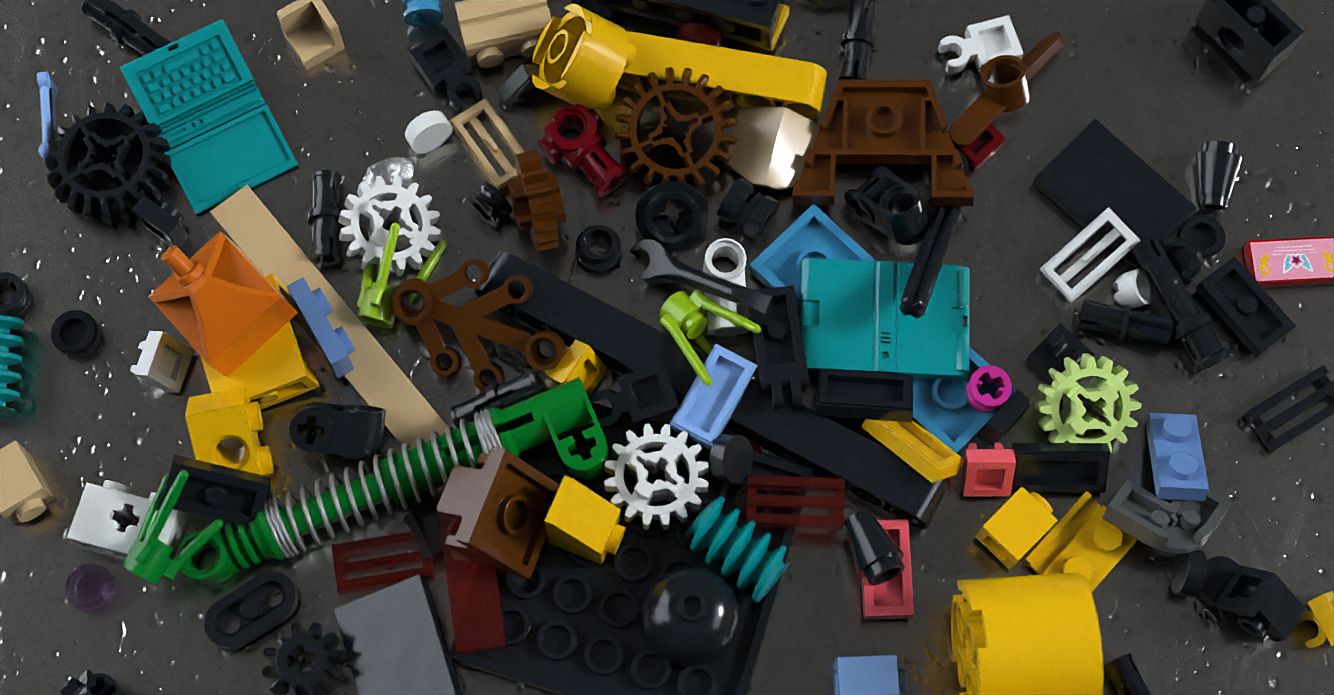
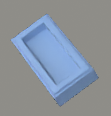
M718 344L714 345L704 363L706 371L713 380L712 384L705 386L697 375L670 422V429L679 434L686 431L689 439L711 450L714 442L721 435L756 373L758 366Z

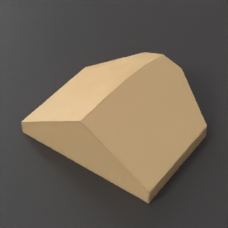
M786 107L739 108L736 117L738 125L734 127L732 136L737 137L738 140L736 145H729L728 153L731 155V159L729 162H725V166L729 170H734L755 186L777 191L794 188L796 181H799L804 170V162L809 150L813 148L820 132V125Z

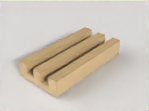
M484 98L450 119L449 123L452 126L453 133L488 182L503 194L506 192V187H508V180L517 178L516 168L512 167L476 116L481 113L485 115L513 156L525 151L488 99ZM469 123L505 175L500 177L463 124Z

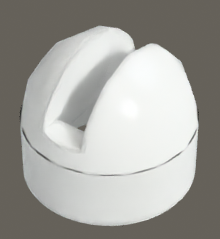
M1142 269L1125 272L1118 276L1113 284V289L1118 291L1114 294V299L1120 306L1125 307L1128 304L1131 305V308L1148 305L1152 301V286Z

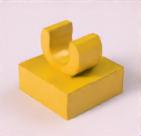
M575 339L571 347L565 346V355L556 368L544 372L556 386L580 377L589 398L608 369L589 345Z
M1331 591L1308 601L1307 603L1311 610H1306L1297 623L1300 624L1306 620H1311L1318 626V635L1305 642L1307 648H1316L1323 645L1327 640L1331 646H1334V592Z

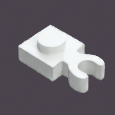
M1009 15L969 25L964 33L966 39L959 36H947L940 41L938 46L939 53L954 51L959 56L957 59L947 61L945 68L947 74L959 73L965 69L967 63L974 61L980 73L983 66L995 57L1013 55L1022 59L1024 54Z

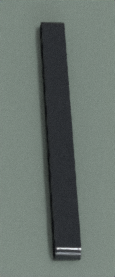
M498 251L489 265L490 275L487 282L474 290L478 297L502 287L505 280L513 275L522 274L527 276L533 283L532 296L523 303H510L497 310L539 332L552 331L557 333L568 347H571L575 339L589 345L606 367L622 375L665 361L681 405L697 374L673 337L505 251ZM513 281L510 287L512 294L519 298L523 297L525 286L520 281ZM694 349L704 365L708 356ZM754 379L750 381L725 426L726 430L753 440L759 447L786 461L812 468V475L898 520H908L909 525L922 530L929 528L949 489V485L945 480L931 483L887 448L825 416H816L815 411L804 405L793 407L791 399L784 395V408L774 409L771 392L761 393L760 383Z

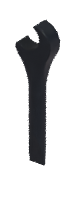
M644 239L637 242L630 249V253L638 259L649 255L650 262L648 268L639 274V278L649 285L664 282L685 284L766 314L773 298L770 295L692 268L674 258L665 246L653 239Z

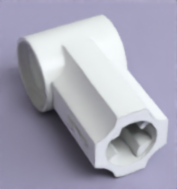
M723 238L714 241L706 250L702 271L746 287L745 266L747 257L744 248L733 239ZM718 257H727L734 262L736 269L732 272L723 273L715 269L712 261ZM705 292V296L709 300L747 318V307ZM706 310V317L708 318L707 335L734 337L748 332L747 329Z

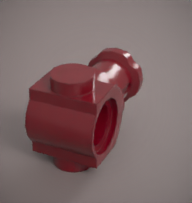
M579 104L563 107L552 115L550 124L544 128V137L538 141L540 150L553 164L559 161L562 166L570 167L573 171L582 170L595 185L594 191L599 197L610 194L623 183L630 170L625 164H618L605 150L607 141L598 131L604 127V123L595 109L587 110L583 105ZM567 129H575L582 133L575 139H566L560 135Z

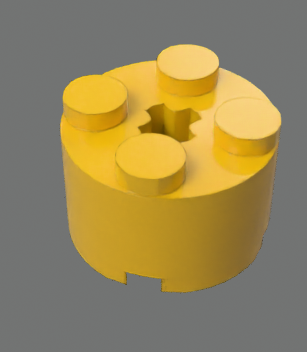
M569 4L564 8L570 12L562 19L554 16L544 28L537 42L532 62L539 65V77L532 74L533 84L537 88L572 105H583L587 110L596 107L605 110L615 99L616 85L624 69L629 67L635 58L636 45L629 41L626 30L621 26L577 4Z

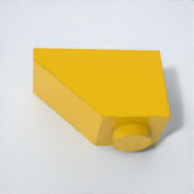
M564 476L545 518L548 543L602 564L607 552L616 554L624 536L626 527L619 525L621 510L575 479Z

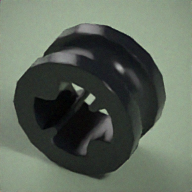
M484 182L480 186L481 193H472L468 200L482 219L491 226L497 227L501 223L500 216H509L513 209L497 188L489 182Z
M2 272L0 273V296L3 295V287L7 285L12 290H17V292L10 295V303L5 305L0 301V315L15 317L28 307L30 290L15 274Z

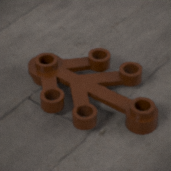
M473 258L461 264L458 271L431 284L418 278L401 282L392 294L391 305L393 312L403 323L416 326L431 356L430 366L440 376H448L457 371L461 365V356L455 348L446 346L435 320L452 326L474 371V383L478 389L484 392L486 386L489 385L482 379L484 369L492 370L496 375V382L500 385L503 383L505 375L499 364L491 362L479 336L525 352L527 362L533 368L541 371L554 368L565 355L564 341L555 332L541 331L533 335L484 317L510 303H523L532 296L533 283L525 275H513L505 280L502 287L460 307L440 300L465 286L477 288L485 284L489 278L490 271L488 265L481 259ZM470 265L477 266L481 271V278L478 282L470 280L467 276V268ZM513 281H520L525 286L523 297L519 298L512 294L510 287ZM412 293L419 294L423 299V306L420 310H416L410 305L409 298ZM542 341H549L553 344L555 348L553 357L542 355L540 352ZM441 353H447L452 358L453 363L450 369H445L439 364V355Z

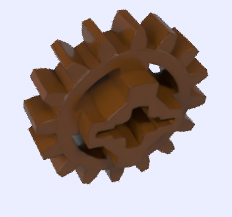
M538 150L515 154L514 163L517 178L508 180V189L517 227L520 228V232L529 230L536 252L559 248L557 224L566 222V215L557 176L554 175L553 171L545 172Z

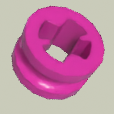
M987 365L980 367L973 373L966 386L968 402L980 412L991 413L998 411L1011 394L1012 383L1010 377L997 366ZM980 380H985L988 385L996 383L999 386L995 394L996 399H993L989 393L980 395L978 392L982 385Z

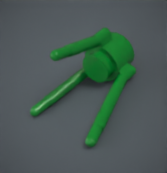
M186 470L179 472L161 505L168 475L163 477L138 537L122 564L129 571L154 585L159 583L163 575L173 580L181 566L223 526V521L216 519L175 558L171 559L169 557L174 548L159 540L158 537L188 479L189 473Z

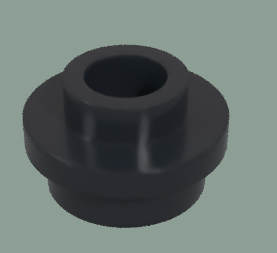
M590 226L583 230L577 238L576 255L579 261L589 269H608L620 258L621 240L618 234L607 226ZM595 244H603L606 246L607 251L602 255H595L590 249Z

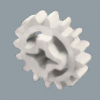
M377 176L374 188L371 189L366 183L361 182L357 189L358 197L348 194L344 204L348 210H341L338 222L346 226L341 229L339 239L340 241L352 242L346 254L348 257L360 254L363 257L361 269L365 270L371 263L378 265L377 271L379 272L386 240L389 235V231L382 226L387 225L389 221L400 225L395 250L398 249L400 252H394L391 267L394 268L397 276L403 275L406 263L417 270L422 263L421 255L425 257L431 256L435 248L431 242L438 240L441 231L432 225L437 223L440 214L439 211H427L432 197L426 195L419 198L416 195L419 184L414 182L408 189L401 187V176H396L392 185H386L382 176ZM410 210L415 215L419 225L412 222ZM359 221H361V227L368 231L370 239L368 242L361 233Z
M644 424L643 436L639 438L631 430L626 432V447L616 443L613 444L612 453L618 460L605 461L604 466L605 472L615 477L605 480L604 486L605 491H617V494L611 499V504L617 508L624 505L627 507L625 521L628 523L638 515L643 517V529L648 530L652 520H659L663 530L669 529L670 517L676 516L680 522L685 523L688 518L686 507L689 506L696 510H699L702 501L695 492H707L709 482L698 478V476L708 473L709 465L708 462L704 461L696 462V459L701 455L702 447L700 444L688 448L686 446L688 439L686 431L681 432L674 438L670 436V424H664L660 434H654L650 424ZM649 448H662L661 451L643 452V450ZM681 459L688 469V484L684 482V478L677 474L676 468ZM625 469L629 471V475L634 477L637 482L632 495L629 493L624 482ZM659 469L665 471V482L658 479L654 484L648 483V472L656 474ZM668 500L671 502L664 506H650L652 502Z

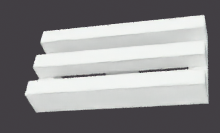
M1108 207L1039 269V272L1052 283L1057 291L1062 293L1071 305L1134 249L1141 240ZM1108 222L1114 227L1061 276L1054 271ZM1122 235L1126 241L1073 289L1067 285L1071 279Z

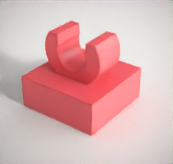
M970 443L965 452V462L961 478L963 496L1010 497L1016 467L1014 449H1004L1001 443H994V449H977L976 443Z

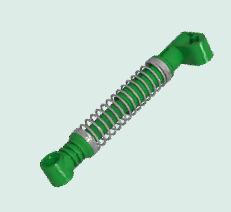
M578 377L504 409L493 406L480 411V413L476 412L473 422L468 423L465 419H461L460 427L456 429L446 425L444 434L439 435L438 432L432 431L431 439L427 441L422 437H417L415 446L411 447L409 444L403 443L401 452L396 453L395 450L388 449L387 457L384 459L379 455H374V472L366 462L360 461L358 464L359 477L350 467H345L343 474L344 482L337 474H330V489L323 480L316 479L314 485L315 494L308 486L302 485L300 488V499L294 492L287 491L285 496L286 505L279 498L273 497V499L265 502L263 511L257 514L255 520L249 522L250 527L237 524L236 527L234 523L226 524V531L221 527L180 569L185 575L203 585L216 586L223 584L234 573L240 571V566L243 569L250 567V560L254 564L262 562V555L265 559L272 557L278 560L290 558V556L299 554L300 549L306 551L303 535L311 533L315 543L320 545L321 540L317 530L322 527H326L330 538L334 539L335 533L331 525L332 523L340 520L344 531L349 533L350 529L345 518L355 514L359 526L363 527L364 521L360 512L369 508L373 519L378 521L379 517L374 507L377 504L384 502L388 513L392 515L393 510L389 499H393L396 505L402 504L403 508L406 509V501L416 497L417 502L421 503L422 498L420 495L430 491L431 495L435 497V489L443 485L446 486L454 466L481 469L483 466L477 463L480 453L489 454L491 447L506 449L519 457L520 453L553 440L568 472L576 478L584 480L596 478L604 473L605 461L610 460L609 447L582 381ZM594 423L593 427L581 431L592 456L590 459L583 461L572 435L560 441L558 437ZM363 467L367 470L369 474L364 475ZM348 472H349V473L352 475V477L354 478V480H352V481H350V482H349ZM333 478L337 480L340 486L335 488ZM319 484L326 492L320 494ZM304 489L309 493L311 498L305 500ZM290 496L293 497L297 504L290 505ZM202 531L192 532L186 536L178 546L176 556ZM214 547L216 550L215 562L208 569L200 570L198 567L200 554L207 548Z

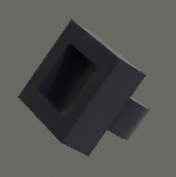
M1060 323L1029 354L1026 360L1052 383L1054 380L1051 378L1048 370L1053 368L1060 373L1065 371L1064 358L1069 357L1080 365L1083 353H1088L1093 357L1095 354Z

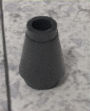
M1207 141L1202 143L1201 152L1196 154L1199 206L1201 208L1215 211L1228 208V201L1230 200L1242 162V157L1238 155V145L1226 141Z
M869 509L855 512L844 521L859 575L867 578L870 585H879L890 581L905 569L901 560L904 553L877 519L873 517Z

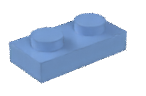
M304 277L288 285V291L337 378L354 370L349 354L354 352L355 348L342 326L335 330L332 328L326 316L331 314L333 310L320 287L311 291Z
M1149 413L1145 426L1156 498L1205 501L1209 486L1196 415Z

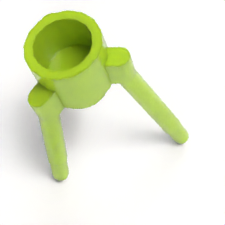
M398 223L391 224L376 282L372 283L374 263H371L368 268L363 270L361 292L356 308L359 309L358 319L382 328H393L395 319L399 320L394 314L391 305V298L395 287L386 284L400 230ZM445 240L439 241L416 278L423 279L424 281L427 280L447 247ZM417 293L411 294L409 298L410 305Z
M695 290L691 296L686 291H678L663 304L659 314L661 318L660 323L671 333L703 384L710 386L713 382L712 378L686 339V337L693 339L703 352L709 356L713 346L701 334L708 325L705 309L755 334L760 333L761 327L747 318L709 300L699 290Z

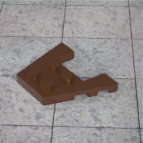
M839 79L820 124V132L813 148H810L804 162V170L793 188V205H834L836 164L931 165V206H973V187L971 182L968 183L963 170L962 159L958 149L954 148L948 132V124L930 80Z

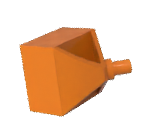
M221 231L190 259L176 245L168 248L163 253L161 260L174 273L148 296L206 363L226 377L298 313L245 253Z

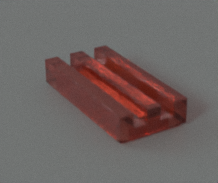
M748 475L746 523L753 520L756 522L755 526L843 530L845 479ZM757 489L833 492V497L757 494ZM757 506L833 509V516L756 513Z
M411 531L331 544L336 587L339 595L389 587L418 574L426 575L427 580L435 579L432 557L425 560L421 551H414L344 563L343 556L417 544ZM422 562V567L346 580V574Z

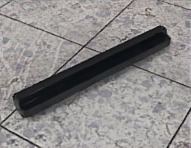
M935 206L901 297L899 309L904 316L912 315L917 319L925 314L963 206Z

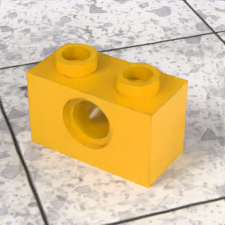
M247 387L188 398L185 418L196 460L263 476L273 474V462L269 446H260L257 431L263 430L261 409L258 401L250 403ZM226 438H234L239 440L244 446L239 449L230 450L223 447L220 441Z

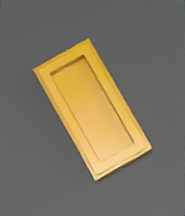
M865 419L862 425L865 431L931 483L957 475L965 462L960 455L913 419L912 422Z

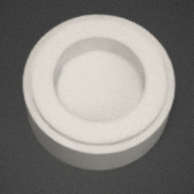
M428 111L410 122L405 131V138L414 152L420 154L428 153L440 147L449 139L452 133V126L442 112Z

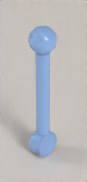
M46 71L37 73V82L40 89L43 140L38 151L42 158L53 155L48 148V141H52L49 97L51 80L49 73Z

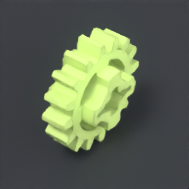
M1083 353L1080 365L1069 357L1064 358L1066 370L1060 373L1050 368L1048 372L1054 381L1051 385L1039 384L1038 389L1046 395V400L1036 402L1035 409L1047 415L1037 422L1039 427L1044 431H1051L1047 439L1052 443H1107L1111 451L1110 453H1112L1110 441L1117 439L1125 444L1128 439L1122 432L1124 427H1137L1138 422L1129 416L1130 411L1141 408V403L1129 396L1139 389L1137 384L1130 380L1124 381L1129 372L1120 365L1113 368V361L1105 356H1101L1096 363L1093 356ZM1087 376L1099 377L1098 379L1096 377H1093L1089 382L1086 383L1076 382V380ZM1078 394L1086 399H1090L1089 401L1093 406L1092 409L1098 414L1097 417L1090 412H1086L1085 407L1082 405L1083 402L1078 398ZM1063 395V409L1059 412L1060 400ZM1116 400V407L1113 414V403ZM1087 429H1100L1095 433L1082 435Z

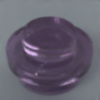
M94 563L84 564L76 568L68 577L65 586V593L69 603L79 611L93 613L104 609L110 604L116 592V582L112 573L104 566Z

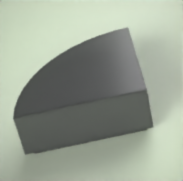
M521 65L497 90L503 104L521 102L524 100L521 95L522 93L536 88L532 81V74L539 77V65Z

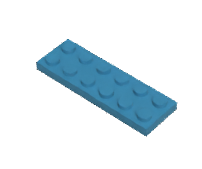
M813 204L750 264L749 271L767 288L793 285L800 318L802 259L876 260ZM970 346L968 380L913 377L912 419L957 454L985 427L986 423L997 412H980L968 402L966 386L977 369L989 365ZM980 380L982 382L978 390L980 395L989 393L993 399H996L995 394L999 386L996 383L988 385L985 380ZM1013 386L1008 400L1017 391Z

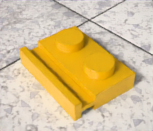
M1086 491L1022 563L1027 568L1033 569L1038 575L1079 572L1086 579L1092 592L1138 539L1102 519L1106 507L1104 505L1100 506L1091 498L1092 495Z

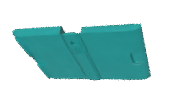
M223 19L120 67L148 123L155 122L157 126H160L162 133L156 137L167 139L171 150L164 154L170 156L172 160L171 167L196 215L224 202L246 185L253 188L298 166ZM179 45L178 48H176V49H174V50H172V51H169V50H168V49H170V48H172V47H174V46Z
M823 258L802 259L800 327L808 371L831 369L861 372H897V374L913 375V377L968 380L970 269L965 266L942 265L925 314L916 319L912 315L904 316L899 309L901 297L914 263Z

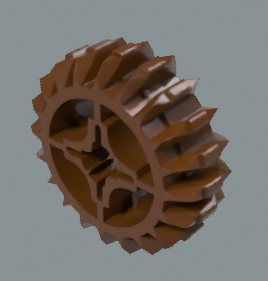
M667 67L665 69L666 82L661 84L655 72L648 73V81L652 88L647 91L642 84L635 82L632 88L640 96L639 100L636 102L626 96L621 100V103L631 108L632 112L630 116L616 114L615 121L629 124L628 131L615 133V139L619 141L629 139L631 147L622 149L619 154L621 158H626L635 153L638 160L630 166L629 170L632 173H636L645 165L649 171L643 181L648 185L654 181L656 174L662 175V179L665 178L668 181H671L672 177H677L678 182L684 179L687 184V176L693 175L695 183L701 187L705 184L704 176L701 173L702 169L706 167L709 173L716 177L720 174V170L712 162L714 158L718 157L724 162H729L731 159V155L720 150L722 143L729 145L737 144V137L724 135L725 127L737 126L738 119L730 118L724 120L722 112L730 110L734 105L729 100L718 106L714 99L720 96L724 89L721 85H718L710 93L706 92L704 88L709 82V76L706 74L700 76L696 85L691 84L692 69L684 68L682 81H675L674 69ZM675 90L689 92L700 98L707 108L690 115H684L676 109L667 92ZM655 98L661 116L660 125L654 132L640 138L639 126L641 116L647 105ZM666 107H668L671 116H674L678 122H689L698 118V122L688 126L689 132H683L687 135L686 139L683 140L687 152L676 137H664L657 141L655 140L656 136L665 133V127H669L666 124L667 120L670 119ZM713 120L714 138L712 145L706 155L698 161L692 144V135L698 127ZM661 144L671 145L677 150L679 156L682 157L686 167L674 168L660 164L647 153V150Z

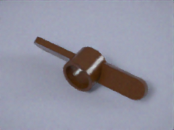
M1060 32L1052 33L1043 38L1023 59L1013 55H1002L989 60L983 66L981 78L984 92L948 130L954 147L961 149L969 147L1002 113L1019 110L1028 103L1031 96L1029 79L1065 43Z

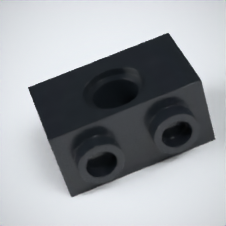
M1206 0L1195 20L1257 82L1289 56L1305 33L1272 0Z

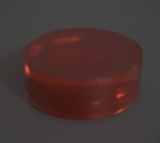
M700 23L682 25L677 36V40L721 47L723 42L722 37L716 30Z

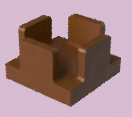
M491 447L489 454L480 453L477 463L483 466L481 469L454 466L438 503L437 511L446 516L462 518L456 536L447 535L444 545L474 562L497 566L517 577L530 579L547 536L545 518L560 485L508 450Z

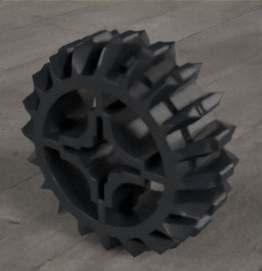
M107 102L103 112L98 113L95 107L88 105L87 117L81 119L78 115L71 113L73 126L70 128L58 126L57 133L62 140L48 141V148L53 155L44 158L45 166L50 171L46 175L47 182L51 188L55 189L54 195L61 204H67L66 207L73 215L78 216L83 213L85 219L92 223L101 215L106 224L112 225L116 214H120L124 221L130 222V211L143 196L160 201L161 194L156 186H169L170 179L165 171L172 169V160L169 155L164 153L171 150L167 139L156 137L162 133V130L155 122L149 124L143 111L135 114L132 107L124 104L117 112L114 105ZM117 137L115 139L106 140V138ZM88 149L86 158L78 164L81 156ZM101 154H104L108 161L113 162L118 173H114L110 166L105 165L100 156ZM141 156H143L142 162H141V165H140L138 171H137L136 174L130 179V173H131L132 169H133L137 164L140 163L139 158H140ZM105 187H114V188H115V189L107 190V191H99V190H101V189H103V188H105Z

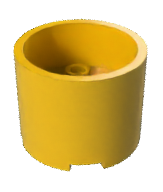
M1081 573L957 580L958 590H961L963 593L962 595H952L953 662H957L960 686L967 690V692L959 693V695H1103V656L1099 622L1091 590Z

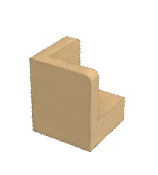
M296 0L277 11L276 14L284 37L306 70L345 49L339 27L322 0Z

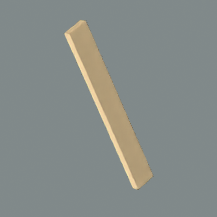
M248 185L210 211L213 218L229 238L263 274L269 275L273 273L286 285V288L303 277L311 291L320 287L333 310L331 314L326 316L332 328L335 330L342 326L355 348V351L349 354L354 370L343 375L344 378L367 405L386 409L385 428L401 447L403 443H407L411 447L415 446L417 437H422L425 441L430 440L432 431L438 432L439 435L445 433V422ZM288 291V294L283 296L298 312L294 317L316 342Z

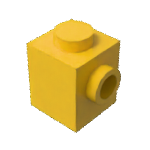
M1021 487L981 527L975 537L1011 570L1058 520L1051 514L1053 512L1052 507L1041 495L1036 492L1029 493Z

